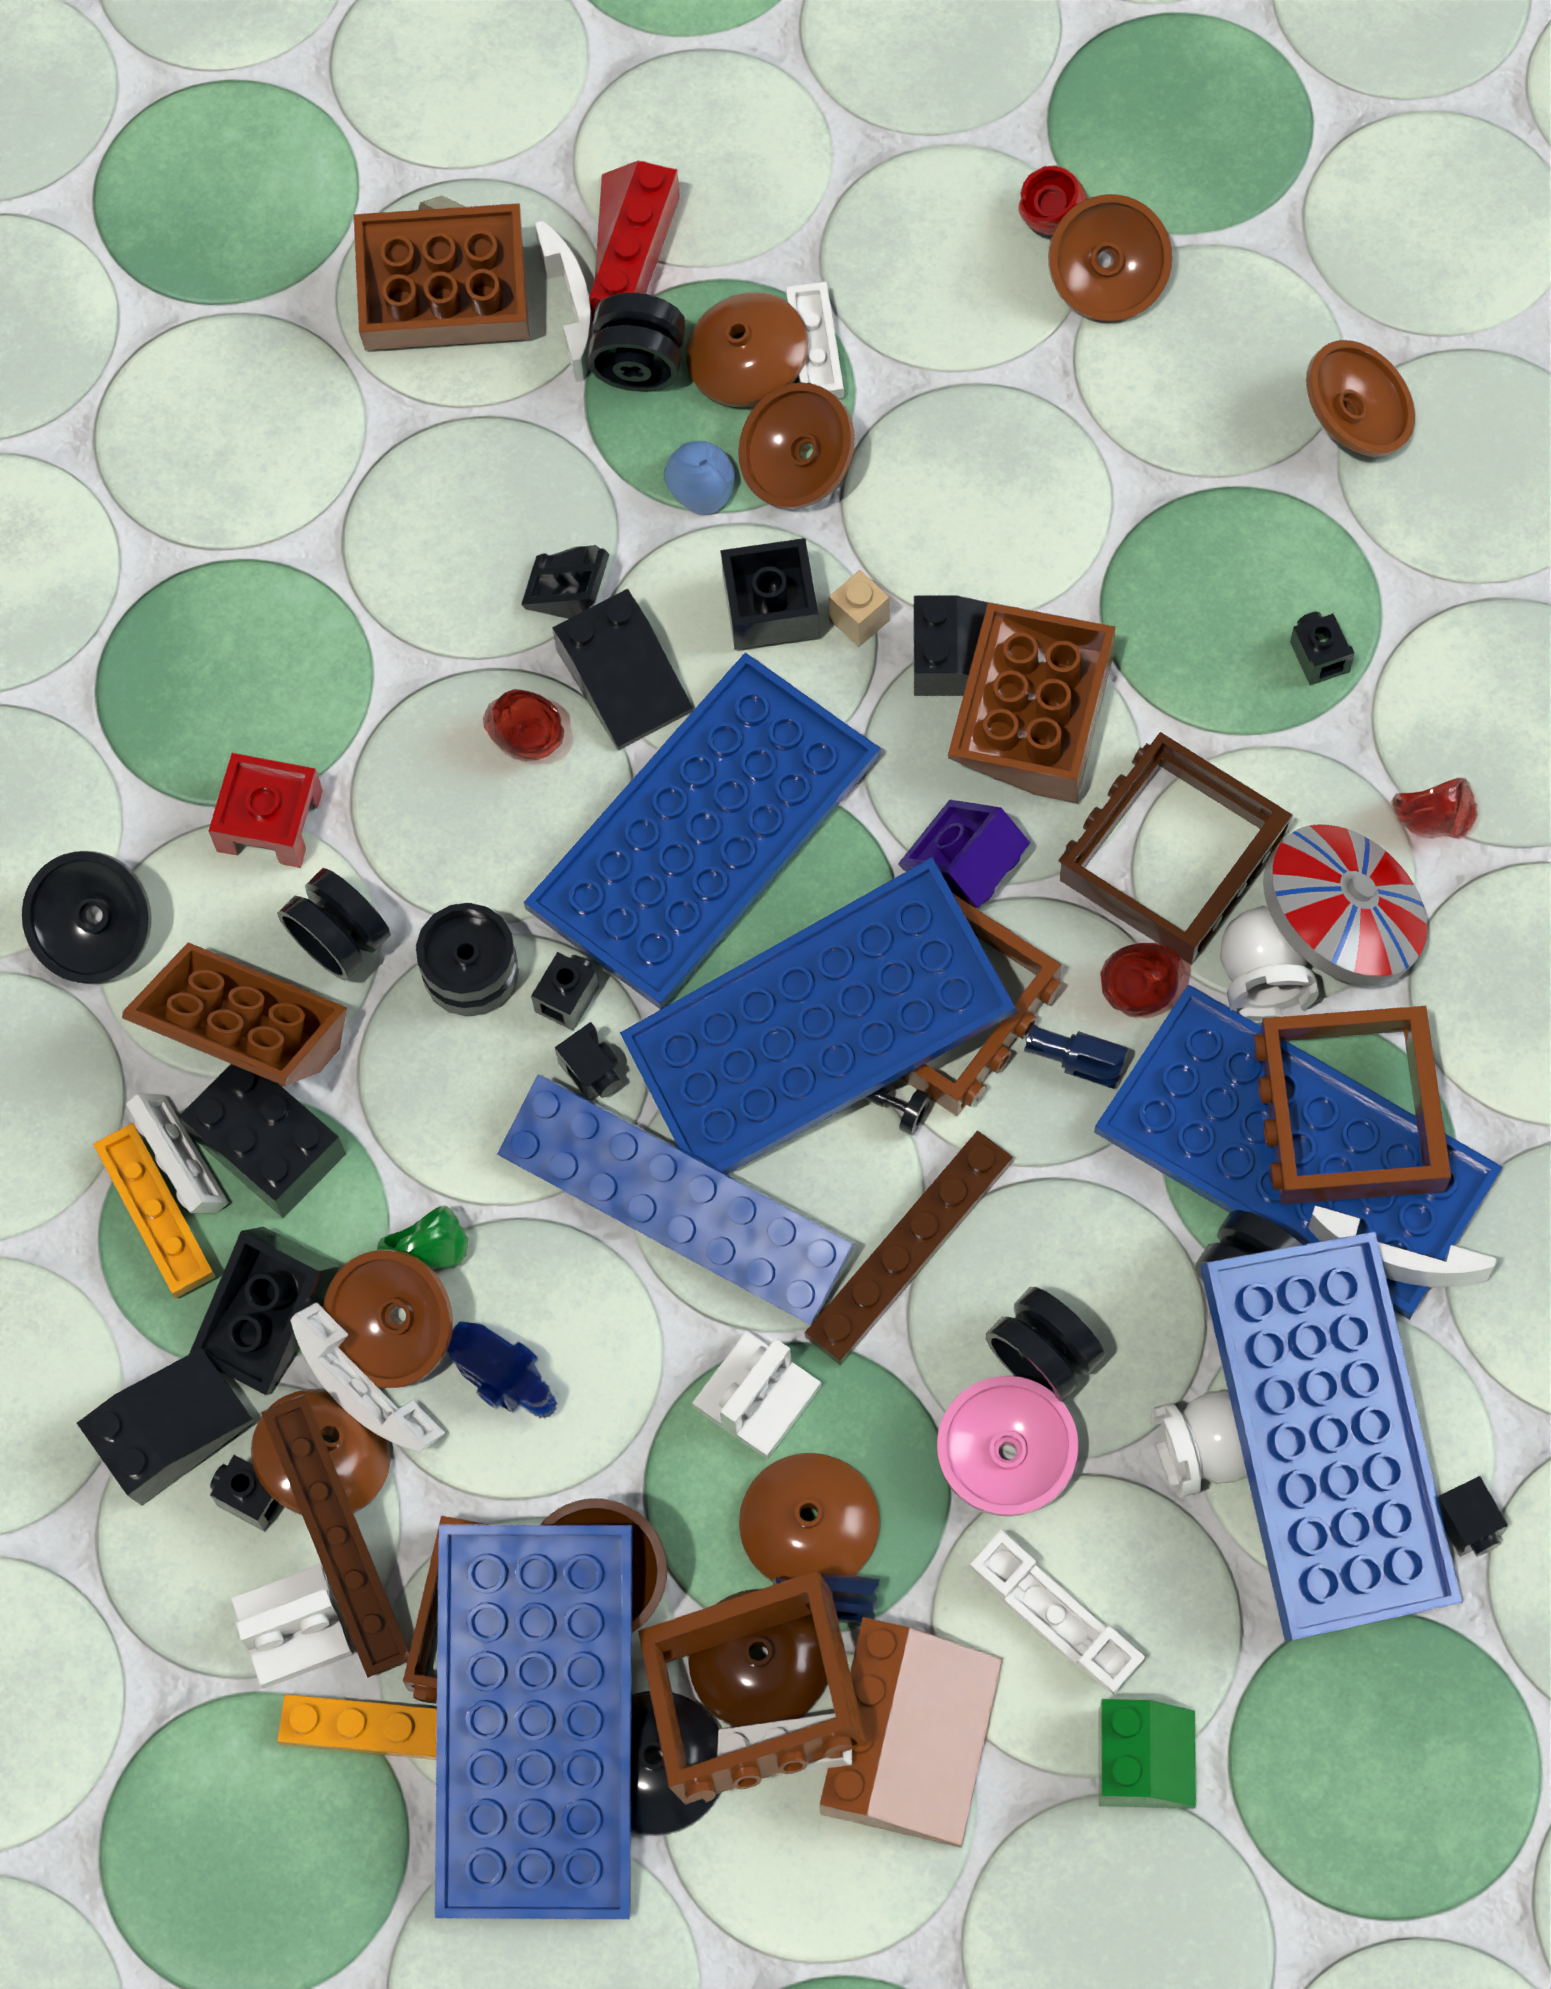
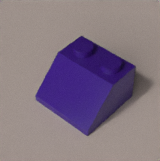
M949 799L898 865L906 872L932 857L952 893L974 908H980L982 904L993 896L995 887L1006 873L1019 863L1021 854L1029 846L1030 842L1001 807Z

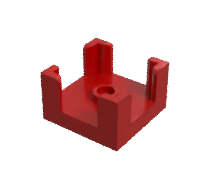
M231 753L208 830L216 851L237 855L238 850L235 843L275 850L280 864L301 868L306 851L301 834L311 803L313 808H318L323 792L316 768Z

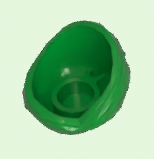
M443 1205L429 1212L412 1226L381 1238L377 1245V1250L403 1251L417 1257L431 1269L456 1268L462 1264L463 1258L466 1257L468 1237L452 1209Z

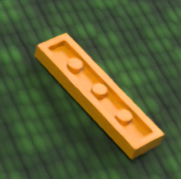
M134 1123L93 1143L174 1298L176 1299L216 1278Z
M284 1694L277 1742L284 1746L436 1760L437 1709Z

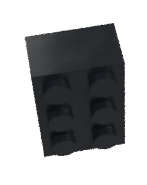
M230 1064L179 1115L188 1135L282 1218L346 1155L339 1136L282 1086L233 1064Z

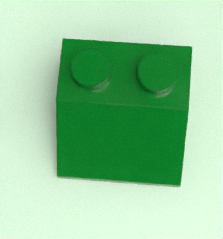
M1101 1699L1099 1706V1806L1195 1809V1711L1152 1700Z

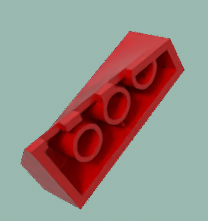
M638 160L602 174L595 282L589 296L592 322L594 321L595 309L601 300L613 294L628 292L646 294L680 198L677 169Z

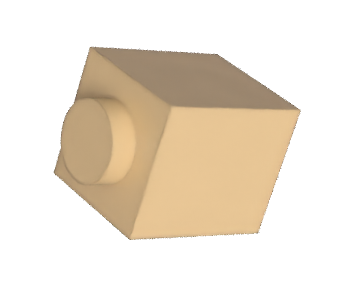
M859 570L829 596V620L860 647L890 621V597Z

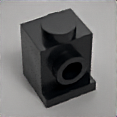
M1316 611L1302 616L1297 621V626L1293 627L1290 643L1309 685L1311 686L1349 673L1355 652L1352 646H1348L1334 613L1322 617L1321 613Z
M589 1022L555 1046L558 1064L586 1099L593 1101L598 1096L605 1098L621 1086L622 1080L617 1075L615 1067L619 1064L618 1059L605 1042L599 1044L597 1030L592 1022Z

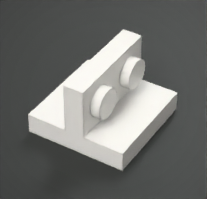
M746 1330L692 1402L693 1409L768 1460L821 1389L822 1384L815 1377L791 1362V1351L788 1346L776 1338L768 1346Z
M321 1565L231 1598L238 1618V1622L235 1624L239 1636L249 1650L260 1686L263 1689L352 1656Z

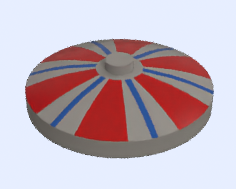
M1317 824L1293 831L1271 853L1265 866L1263 878L1264 895L1269 912L1286 941L1311 965L1341 981L1356 985L1374 986L1397 979L1420 957L1427 939V918L1422 899L1406 871L1378 844L1357 832L1343 827Z

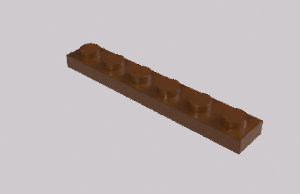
M977 1130L805 1331V1338L841 1366L1013 1162V1157Z
M306 1394L262 1411V1417L367 1678L408 1661V1648Z

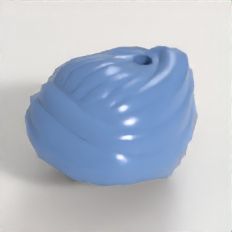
M692 441L681 445L672 453L664 470V481L676 500L691 512L701 515L715 513L725 507L731 497L735 470L727 454L721 448L706 441Z

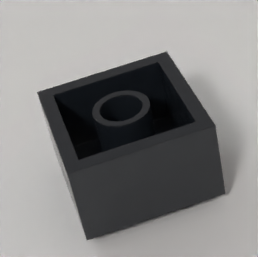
M805 538L720 550L722 576L734 650L819 638L818 609Z

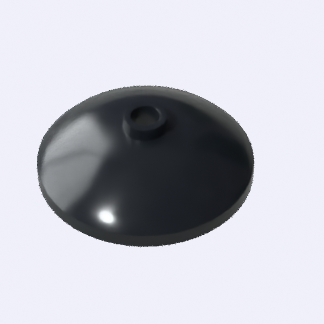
M85 850L58 856L46 863L35 874L25 892L22 905V926L27 943L36 958L48 970L63 979L77 983H98L115 978L128 970L138 960L149 939L152 916L147 893L134 872L124 863L110 855ZM94 906L102 911L100 922L92 917Z
M650 1691L636 1693L632 1695L631 1832L647 1836L677 1833L701 1820L714 1806L721 1793L716 1794L715 1798L709 1802L700 1799L684 1804L669 1788L663 1757L659 1763L654 1765L645 1761V1755L649 1750L658 1749L662 1752ZM672 1692L687 1767L716 1758L718 1730H720L716 1722L698 1703L683 1695Z

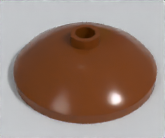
M1117 194L1095 196L1071 208L1057 224L1048 250L1050 276L1060 297L1072 309L1083 316L1099 321L1127 319L1150 307L1164 290L1172 267L1171 242L1161 220L1145 204L1128 196ZM1101 252H1106L1111 258V263L1107 268L1102 267L1098 262V256Z
M747 292L733 295L712 306L695 324L686 347V363L689 374L696 387L707 398L716 403L729 407L755 406L773 390L787 384H792L796 380L808 354L807 330L795 308L778 296L763 292ZM745 332L741 338L734 339L738 334Z
M1337 340L1322 347L1312 357L1306 374L1308 398L1319 423L1333 439L1354 452L1371 457L1390 455L1409 440L1415 424L1413 400L1400 373L1382 354L1356 341Z
M803 382L787 384L767 394L749 414L740 436L738 450L739 465L748 487L761 500L783 509L808 507L827 497L839 485L851 463L855 441L851 416L843 402L836 395L816 384ZM813 447L811 456L806 458L808 449Z
M390 1249L364 1253L346 1263L334 1276L327 1290L323 1309L348 1334L338 1348L377 1387L398 1388L415 1383L429 1375L445 1356L453 1330V1314L450 1299L439 1277L426 1263L417 1257L403 1251ZM398 1307L405 1311L406 1318L404 1322L397 1316Z
M301 1390L278 1399L269 1408L306 1394L321 1434L328 1435L335 1440L333 1443L325 1441V1444L353 1513L360 1511L370 1504L381 1491L390 1468L388 1440L375 1434L353 1418L326 1390ZM261 1416L251 1442V1458L256 1476L273 1499L285 1508L302 1515L264 1419Z
M795 1454L772 1463L750 1484L740 1508V1537L751 1563L771 1582H774L775 1577L789 1580L816 1570L820 1576L822 1573L856 1576L867 1564L876 1547L879 1535L878 1506L868 1483L847 1463L824 1454ZM805 1508H813L817 1511L818 1515L813 1521L807 1522L801 1519L800 1513Z

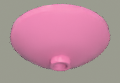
M999 1376L975 1383L960 1393L950 1404L942 1418L938 1431V1460L947 1483L964 1502L988 1514L1019 1516L1034 1512L1048 1505L1064 1490L1073 1475L1077 1463L1078 1436L1070 1412L1064 1403L1055 1397L1056 1395L1052 1391L1030 1379L1015 1376ZM1011 1446L1016 1450L1017 1454L1011 1460H1004L999 1455L1001 1448Z

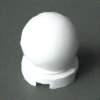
M1261 906L1246 910L1229 922L1222 937L1220 960L1229 979L1233 981L1227 990L1231 1011L1238 1009L1240 1015L1249 1020L1259 1021L1263 1020V1018L1282 1017L1281 1009L1300 1003L1301 1010H1304L1317 1000L1319 989L1315 974L1311 969L1306 968L1308 961L1299 955L1283 937L1274 923L1268 907Z
M1209 1391L1192 1400L1183 1413L1179 1412L1172 1402L1154 1407L1151 1410V1424H1161L1164 1440L1155 1443L1156 1450L1170 1487L1179 1484L1177 1489L1178 1498L1200 1492L1202 1478L1215 1484L1236 1482L1247 1476L1228 1391Z

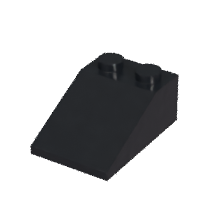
M628 588L552 627L557 653L618 751L693 712V707L649 621Z
M914 595V696L964 695L988 602L958 595Z
M264 1226L242 1230L189 1354L202 1348L219 1371L264 1395H269L299 1347L290 1321L291 1318L299 1311L316 1302L323 1308L329 1285L339 1271L340 1266Z
M200 1348L114 1394L76 1424L126 1495L143 1506L253 1423L254 1419L205 1351Z

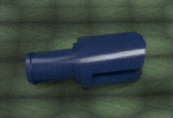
M1033 1024L1024 1052H1030L1061 1062V1067L1065 1068L1064 1073L1115 1089L1119 1084L1128 1047L1080 1031L1076 1035L1072 1034L1071 1037H1067L1039 1028Z
M822 1573L821 1577L831 1589L839 1623L861 1624L863 1617L875 1619L873 1611L876 1609L878 1598L875 1593L878 1592L880 1579ZM775 1577L773 1585L787 1581V1579Z

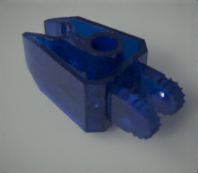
M458 1322L452 1330V1337L447 1352L462 1376L478 1388L476 1394L494 1409L502 1406L512 1413L518 1406H521L530 1414H534L535 1417L538 1416L539 1419H546V1417H551L552 1414H555L554 1411L557 1410L556 1405H558L556 1398L552 1395L550 1387L546 1382L542 1381V1376L535 1366L538 1357L529 1348L520 1342H516L515 1345L511 1344L482 1324Z

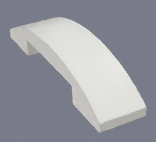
M544 221L535 222L538 246L547 279L562 275L565 279L576 323L563 326L566 348L575 381H584L588 371L587 357L590 340L593 338L592 317L586 282L575 256L564 240Z
M1315 1206L1308 1229L1320 1241L1356 1235L1360 1218ZM1378 1242L1386 1278L1406 1284L1428 1287L1472 1285L1487 1281L1496 1262L1495 1257L1453 1245L1450 1246L1445 1260L1442 1261Z
M317 1302L299 1311L291 1318L290 1321L295 1337L313 1373L334 1400L363 1426L392 1443L419 1452L444 1435L445 1432L413 1400L398 1409L338 1348L348 1334Z
M1000 1530L971 1562L969 1567L1039 1636L1082 1672L1114 1694L1144 1660L1145 1656L1110 1625L1106 1628L1040 1570L1036 1566L1037 1561Z

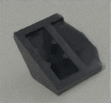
M597 545L573 547L549 556L546 553L537 555L521 605L527 610L567 619L587 610L595 604L610 554L604 548H600Z

